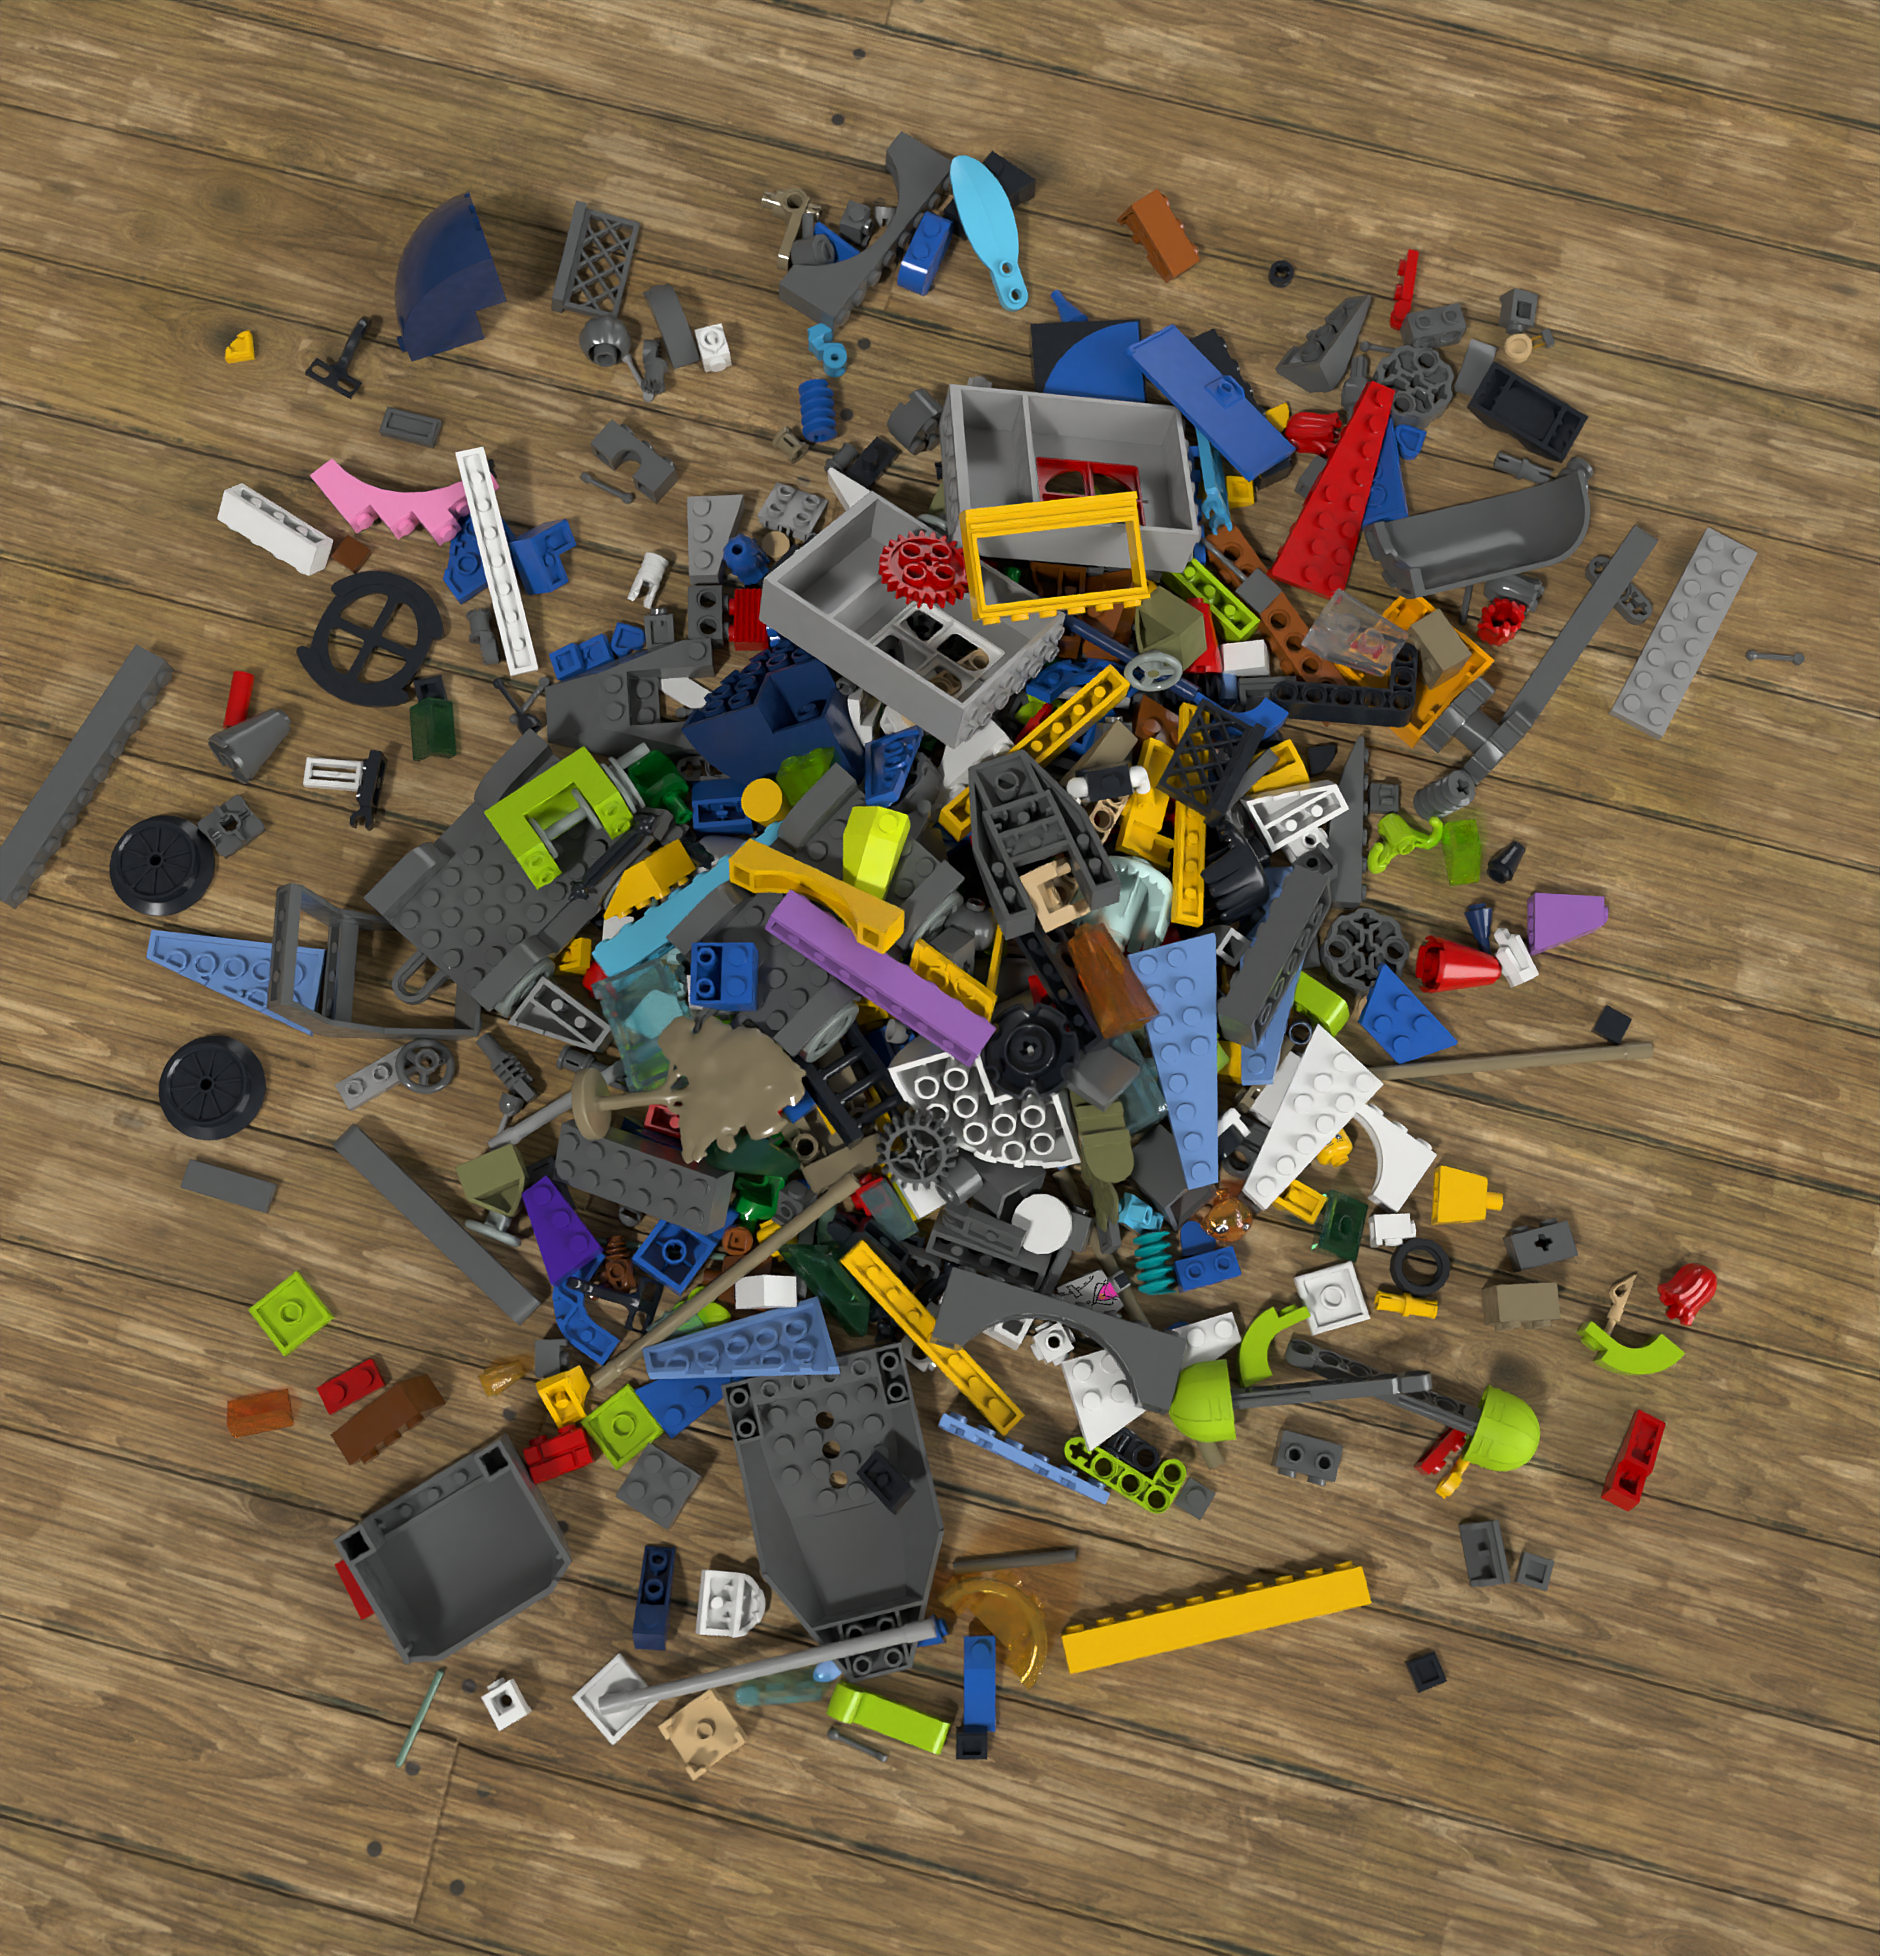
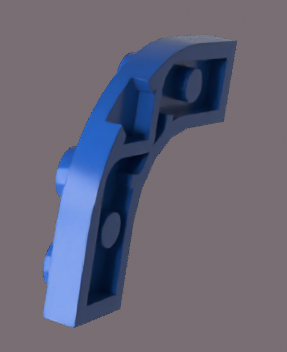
M1087 658V662L1071 663L1070 659L1063 660L1048 666L1035 678L1031 679L1026 684V694L1050 704L1065 690L1076 685L1089 683L1109 664L1124 677L1125 666L1097 658ZM1133 670V676L1141 681L1144 674ZM1130 685L1126 697L1130 698L1138 689Z
M602 1253L571 1277H577L590 1282L606 1260V1256ZM566 1281L553 1289L552 1300L556 1322L563 1335L572 1345L604 1366L621 1340L591 1319L585 1307V1294L569 1289L566 1286Z

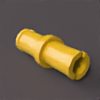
M1377 1291L1374 1298V1304H1377L1374 1306L1375 1310L1400 1313V1316L1404 1317L1416 1315L1435 1319L1438 1311L1437 1300L1412 1297L1410 1293L1397 1295Z

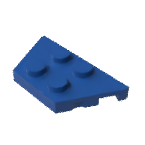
M1381 962L1377 968L1379 973L1374 987H1370L1367 995V1004L1362 1009L1358 1023L1398 1064L1456 1045L1458 1041L1395 973L1385 963Z

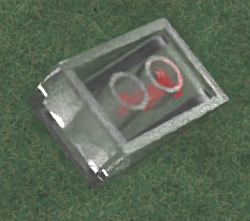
M1338 588L1308 631L1301 645L1324 660L1383 677L1411 634Z

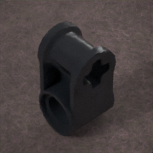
M1125 1426L1099 1447L1140 1472H1149L1155 1469L1159 1463L1157 1449L1139 1438L1137 1434ZM1120 1436H1123V1438H1122V1440L1120 1441L1118 1447L1115 1448V1445H1116L1117 1441L1119 1440ZM1146 1449L1152 1453L1153 1462L1149 1467H1143L1137 1462V1454L1140 1450Z

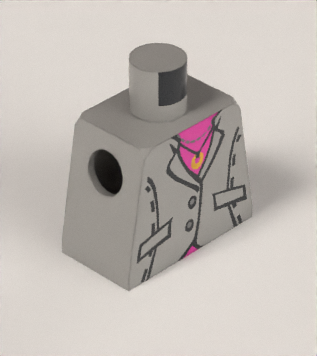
M1098 1268L1058 1284L1055 1290L1064 1298L1063 1301L1074 1305L1075 1302H1083L1091 1305L1093 1311L1103 1314L1104 1311L1116 1313L1123 1307V1303L1117 1293L1129 1287L1131 1283L1122 1269L1107 1278L1102 1269Z

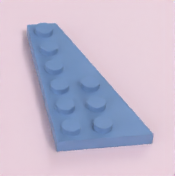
M151 930L146 955L148 960L313 1037L314 1032L266 1009L272 943ZM297 946L293 1000L317 1012L327 951L325 949Z
M818 1296L797 1302V1307L776 1308L642 1348L650 1379L840 1374Z
M951 1411L949 1415L945 1413L942 1415L937 1427L1094 1501L1106 1504L1110 1493L1104 1491L1105 1484L1090 1477L1087 1482L1077 1478L1078 1471L1061 1464L1060 1468L1048 1464L1050 1458L1035 1451L1030 1455L1022 1451L1023 1444L1010 1438H1006L1003 1442L994 1437L995 1431L980 1424L976 1429L966 1424L967 1418Z

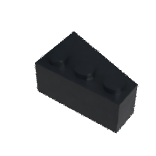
M992 150L982 164L998 180L1008 197L1012 211H1014V207L1025 200L1028 202L1034 198L1036 179ZM953 198L944 209V218L954 221L953 233L967 241L968 238Z

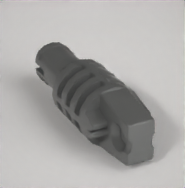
M491 1033L484 1034L476 1041V1044L491 1061V1069L513 1096L519 1093L528 1103H532L540 1096L531 1085L534 1078L512 1052H509V1050L505 1051Z

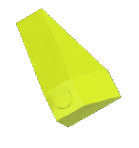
M853 806L843 833V881L885 901L911 826L908 815L880 806ZM842 919V924L849 928L845 921Z

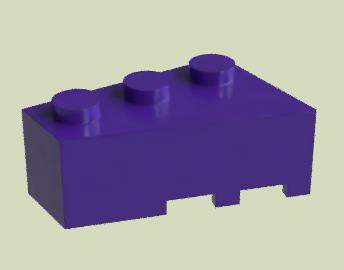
M547 1175L522 1193L552 1286L558 1287L568 1277H571L605 1251Z

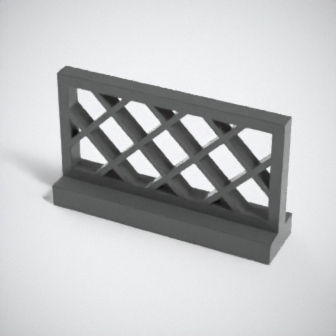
M576 200L552 295L551 311L562 313L564 309L591 317L609 315L612 318H617L640 222L588 209L587 203ZM590 219L602 221L606 228L594 234L589 226ZM621 227L631 229V236L623 241L615 233V230ZM610 233L616 244L604 249L598 239ZM594 242L600 252L588 258L583 251V247ZM620 249L626 259L615 265L609 254ZM604 257L610 268L599 274L592 263ZM588 266L594 277L582 282L577 275V271ZM614 273L620 283L609 290L603 278ZM598 282L604 293L593 298L586 287ZM580 290L588 299L587 302L581 305L570 302L571 295ZM609 298L614 305L613 312L600 310L596 303Z

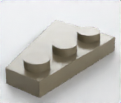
M1287 1036L1282 1041L1277 1069L1295 1045ZM1250 1085L1248 1089L1242 1086L1233 1099L1237 1103L1234 1108L1241 1116H1244L1252 1107L1255 1099L1266 1085Z

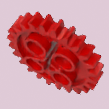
M920 530L919 536H915L911 531L908 532L907 538L899 534L897 541L890 539L889 545L883 547L878 564V575L882 576V584H888L887 592L896 591V599L903 596L906 597L905 604L908 605L912 601H916L917 608H920L923 603H927L929 609H933V605L937 603L943 609L946 601L951 605H955L956 598L963 600L964 594L969 593L963 548L956 549L957 541L947 543L946 535L940 539L936 538L935 532H932L929 537L925 536L923 530Z

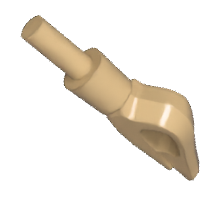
M1635 1274L1613 1285L1609 1291L1613 1305L1606 1317L1609 1320L1604 1330L1609 1336H1611L1615 1324L1620 1322L1623 1308L1633 1286V1281L1637 1276ZM1623 1285V1292L1618 1297L1615 1290Z

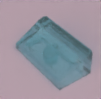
M885 1178L859 1195L877 1223L897 1241L900 1242L919 1231Z

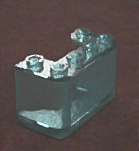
M657 957L591 984L595 998L601 1000L602 1012L608 1020L625 1067L624 1072L627 1076L625 1080L630 1092L651 1090L666 1081L670 1060L666 1059L662 1049L658 1046V1037L674 1018L679 1016L691 1017L686 1001H680L677 992L681 991V987L676 975L672 973L669 965L664 966ZM682 1075L677 1078L671 1086V1090H677L689 1085L687 1077Z

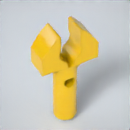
M1462 1454L1449 1473L1440 1479L1435 1488V1492L1443 1499L1446 1496L1450 1497L1463 1480L1460 1477L1470 1464V1462L1461 1459Z

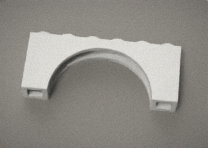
M1289 1052L1277 1069L1273 1084L1266 1085L1255 1099L1252 1107L1247 1111V1113L1268 1128L1271 1127L1290 1081L1301 1061L1302 1053ZM1370 1103L1368 1105L1365 1104L1353 1118L1369 1135L1376 1153V1179L1367 1198L1387 1213L1395 1214L1400 1210L1437 1154L1431 1151L1432 1146L1420 1138L1416 1140L1407 1134L1408 1129L1397 1121L1390 1122L1383 1117V1111L1377 1106Z

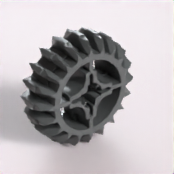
M917 1109L915 1117H912L909 1110H905L903 1113L904 1120L900 1116L894 1115L892 1118L893 1124L886 1122L883 1127L885 1132H880L878 1135V1140L882 1143L876 1145L875 1150L881 1153L877 1157V1162L885 1164L882 1168L883 1174L892 1172L891 1183L896 1182L898 1179L902 1180V1189L907 1187V1183H912V1189L917 1191L919 1184L922 1183L923 1187L928 1190L931 1186L930 1180L934 1184L939 1185L941 1180L938 1175L948 1178L946 1167L954 1168L956 1165V1160L952 1157L958 1155V1148L953 1147L957 1143V1137L949 1136L952 1132L951 1126L941 1128L944 1123L943 1117L938 1118L936 1121L932 1120V1111L927 1113V1117H921L922 1111ZM918 1130L926 1131L934 1137H923ZM907 1131V1143L900 1145L899 1149L893 1150L892 1144L895 1138ZM913 1141L914 1145L917 1146V1149L922 1150L921 1159L920 1155L917 1154V1151L912 1150ZM941 1150L942 1156L934 1166L927 1169V1157L934 1155L935 1151ZM902 1162L911 1163V1164L915 1167L916 1170L907 1168V1167H905L904 1165H902L901 1163H902Z

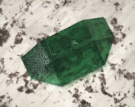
M785 1244L777 1251L814 1295L818 1296L819 1301L850 1337H864L868 1331L869 1293L839 1262L843 1256L837 1251L838 1248L831 1245Z

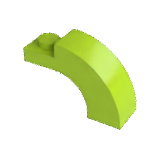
M1296 1304L1288 1306L1279 1311L1281 1317H1278L1274 1307L1259 1314L1249 1323L1241 1335V1342L1238 1343L1235 1357L1236 1375L1241 1388L1249 1387L1273 1375L1267 1360L1269 1344L1273 1337L1281 1330L1311 1317L1306 1305L1301 1308H1297Z
M1592 1321L1582 1323L1576 1331L1582 1337L1581 1342L1587 1348L1594 1352L1596 1350L1599 1351L1592 1361L1605 1370L1620 1375L1637 1376L1660 1372L1674 1365L1685 1355V1352L1662 1333L1651 1335L1647 1342L1638 1348H1629L1616 1342Z

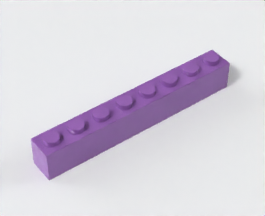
M790 889L767 922L765 930L969 1068L996 1030L986 1018L974 1014L964 1007L961 1001L951 998L940 991L933 982L924 980L906 964L899 963L887 955V953L883 955L858 943L851 929L838 922L831 913L822 911L813 905L804 895L797 894Z

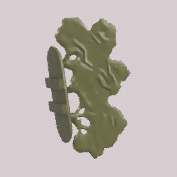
M1069 1089L1076 1126L1078 1127L1082 1142L1081 1176L1088 1187L1091 1185L1093 1188V1207L1098 1227L1106 1232L1108 1217L1113 1225L1119 1220V1198L1112 1183L1125 1180L1131 1174L1134 1167L1129 1129H1126L1123 1118L1124 1110L1119 1098L1103 1113Z

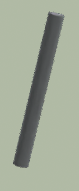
M1075 1550L953 1562L954 1575L1076 1562Z

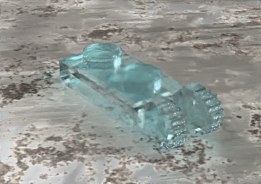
M815 1680L797 1681V1687L784 1688V1683L779 1682L765 1684L766 1690H760L755 1684H749L748 1686L744 1685L738 1688L734 1697L737 1704L743 1707L745 1705L762 1706L820 1701L823 1698V1685L815 1686Z

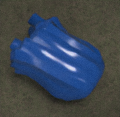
M739 533L734 538H729L728 544L723 549V559L731 569L732 574L737 576L739 581L743 582L745 588L751 587V584H756L769 571L767 565L770 560L767 558L766 552L761 550L755 538L751 539L742 533Z

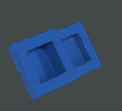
M602 633L579 645L572 642L549 654L557 680L560 681L615 660L608 638Z

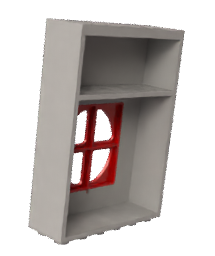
M949 384L939 422L948 543L957 541L956 549L963 548L958 514L964 510L1096 496L1093 474L1099 473L1116 480L1129 492L1137 491L1136 502L1145 570L1183 573L1187 562L1192 560L1195 543H1199L1201 539V526L1197 525L1198 505L1194 503L1193 498L1195 484L1191 482L1190 478L1192 464L1187 458L1188 440L1184 438L1185 419L1181 418V412L1175 406ZM1077 471L1082 474L1084 495L1054 493L1045 490L1046 484L1062 473ZM1109 523L977 538L979 556L1131 569L1126 524Z

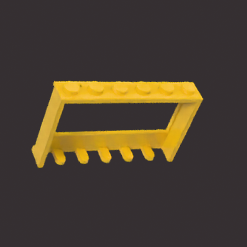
M1137 491L968 509L958 514L973 622L982 621L983 626L999 624L1000 618L1011 617V622L1029 620L1028 615L1039 614L1040 619L1056 617L1057 611L1067 610L1068 615L1085 613V608L1095 607L1096 612L1113 610L1114 604H1123L1124 609L1141 606V601L1150 598V593L1148 594L1138 518ZM1125 522L1134 588L994 605L985 604L977 538Z

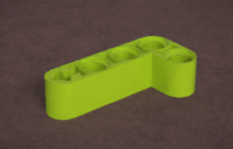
M1301 971L1292 1008L1309 1018L1313 1029L1319 1024L1334 1038L1350 1019L1348 1004L1335 992Z
M1082 1437L1068 1439L1062 1448L1063 1456L1068 1463L1105 1484L1144 1510L1155 1514L1163 1513L1170 1507L1186 1478L1184 1464L1176 1459L1161 1461L1151 1478H1148L1098 1446L1093 1449L1096 1454L1090 1459L1088 1468L1085 1467L1083 1464L1088 1460L1081 1456L1073 1459L1071 1457L1073 1452L1069 1449L1070 1445L1075 1446L1081 1443L1082 1452L1091 1455L1092 1450L1088 1452ZM1105 1458L1110 1462L1111 1470L1108 1475L1101 1476L1096 1472L1095 1464L1098 1459ZM1168 1464L1175 1465L1179 1473L1177 1479L1172 1482L1167 1481L1163 1475L1164 1468ZM1127 1474L1133 1475L1137 1480V1487L1132 1492H1126L1122 1487V1479ZM1154 1490L1159 1491L1163 1496V1503L1159 1508H1152L1148 1503V1496Z
M837 1680L825 1713L839 1721L848 1724L854 1722L938 1755L941 1754L951 1726L950 1722L842 1680Z

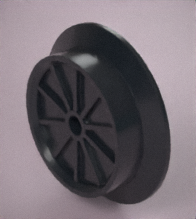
M166 815L150 817L133 825L118 840L110 859V879L118 897L133 910L149 916L174 915L194 905L207 891L214 874L215 857L207 836L190 821Z
M225 1036L201 1037L182 1046L166 1063L159 1081V1101L167 1120L181 1133L194 1139L206 1141L228 1138L247 1127L261 1109L266 1093L265 1072L256 1054L240 1041Z

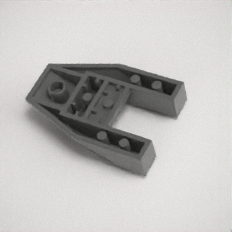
M711 638L681 640L631 653L545 687L548 743L577 750L585 746L589 753L613 757L614 759L622 757L643 742L647 745L650 752L657 749L670 758L671 761L681 760L689 756H700L681 730L685 722L661 723L658 679L715 677L714 651Z
M1024 749L968 767L972 851L992 910L1005 940L1032 932L1035 928V911L1015 870L1017 867L1063 852L1064 856L1068 858L1072 873L1090 911L1119 902L1121 882L1086 810Z

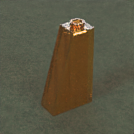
M1085 923L1074 931L1075 936L1066 944L1104 1039L1141 1029L1159 1014L1156 1006L1104 923L1095 925Z

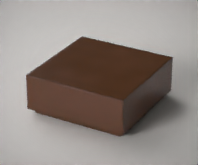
M347 535L331 555V558L353 574H357L372 555V552L369 548Z

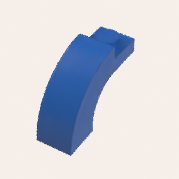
M1200 692L1197 693L1191 702L1192 705L1198 706L1199 702L1204 698L1252 727L1256 723L1261 724L1267 728L1261 741L1279 730L1289 715V712L1266 697L1255 709L1243 713L1228 711ZM1210 714V724L1216 723L1213 715ZM1233 727L1226 728L1230 739L1241 737L1242 732ZM1219 729L1209 731L1210 737L1216 741H1223Z

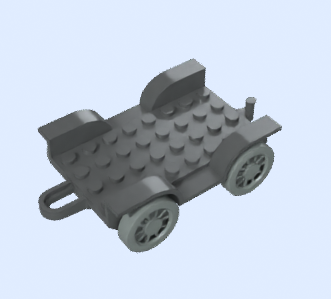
M530 728L486 773L475 791L474 802L434 843L425 842L406 854L363 897L417 948V951L399 968L392 979L394 994L406 1004L417 1005L423 1003L446 980L451 979L489 1013L494 1008L503 1017H512L542 976L552 978L555 971V963L549 957L554 959L602 907L605 910L607 909L624 870L651 854L646 848L655 838L648 835L641 836L639 844L597 886L589 888V899L585 900L583 898L570 902L568 897L571 893V881H582L584 873L623 835L621 834L612 840L603 827L597 830L588 818H585L551 841L558 852V857L556 859L553 858L562 874L537 890L484 814V811L561 761L553 754L549 744ZM428 959L439 968L416 993L406 991L405 984L408 979Z
M835 763L791 809L778 830V838L769 847L843 881V833L853 806H867L865 794L859 790L856 780ZM921 800L917 805V810L908 814L911 826L885 902L905 911L904 933L886 952L887 955L896 961L908 949L913 953L915 941L919 938L929 943L940 935L947 916L956 912L963 904V896L955 889L965 878L947 861L944 860L940 863L918 843L932 817L930 811L931 803L928 800ZM728 880L705 896L666 936V939L690 963L692 943L753 942L759 951L757 1011H741L728 1025L732 1029H736L739 1026H745L750 1021L754 1022L775 1043L781 1045L782 1050L785 1049L793 1058L798 1054L806 1062H813L830 1050L847 1032L859 1012V1006L854 1001L859 1002L864 996L765 930L771 914L786 896L785 893H753ZM810 900L813 905L822 911L831 913L842 924V918L835 912L818 902ZM703 1007L694 1018V1034L701 1030L706 1018L715 1016L720 1010Z

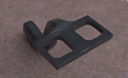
M363 316L358 320L339 360L335 364L329 365L316 358L306 370L305 375L352 399L362 382L348 375V367L363 336L369 331L372 319ZM314 366H320L329 371L330 374L327 377H322L314 373L312 369ZM345 380L353 384L355 388L353 391H347L340 387L338 382Z
M641 1276L636 1292L629 1294L577 1277H568L566 1281V1286L569 1289L624 1306L629 1311L624 1328L642 1335H646L650 1330L664 1287L660 1282ZM647 1282L656 1285L651 1301L642 1298ZM638 1311L646 1313V1320L641 1330L633 1328V1321Z

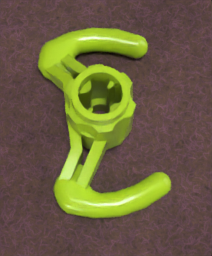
M1391 813L1382 818L1377 827L1378 833L1384 841L1383 843L1376 842L1371 848L1367 857L1369 871L1372 874L1383 872L1392 858L1399 854L1406 855L1415 847L1426 850L1435 847L1443 834L1442 821L1437 816H1431L1429 824L1433 830L1430 835H1426L1410 828L1405 820L1396 813Z

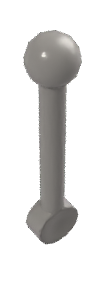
M628 353L622 358V361L627 363L637 383L641 386L642 379L631 361L632 355ZM641 389L644 401L647 403L654 400V395H651L652 392L648 394L647 391L645 392L644 389Z

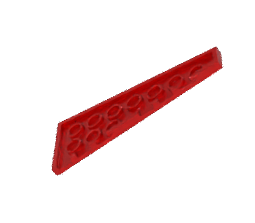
M1374 381L1366 383L1353 408L1354 412L1350 420L1339 434L1341 435L1335 448L1330 451L1329 459L1323 471L1319 472L1302 504L1303 509L1296 522L1292 523L1289 529L1290 533L1284 545L1280 546L1277 552L1278 556L1272 568L1268 569L1267 577L1332 602H1342L1395 390Z

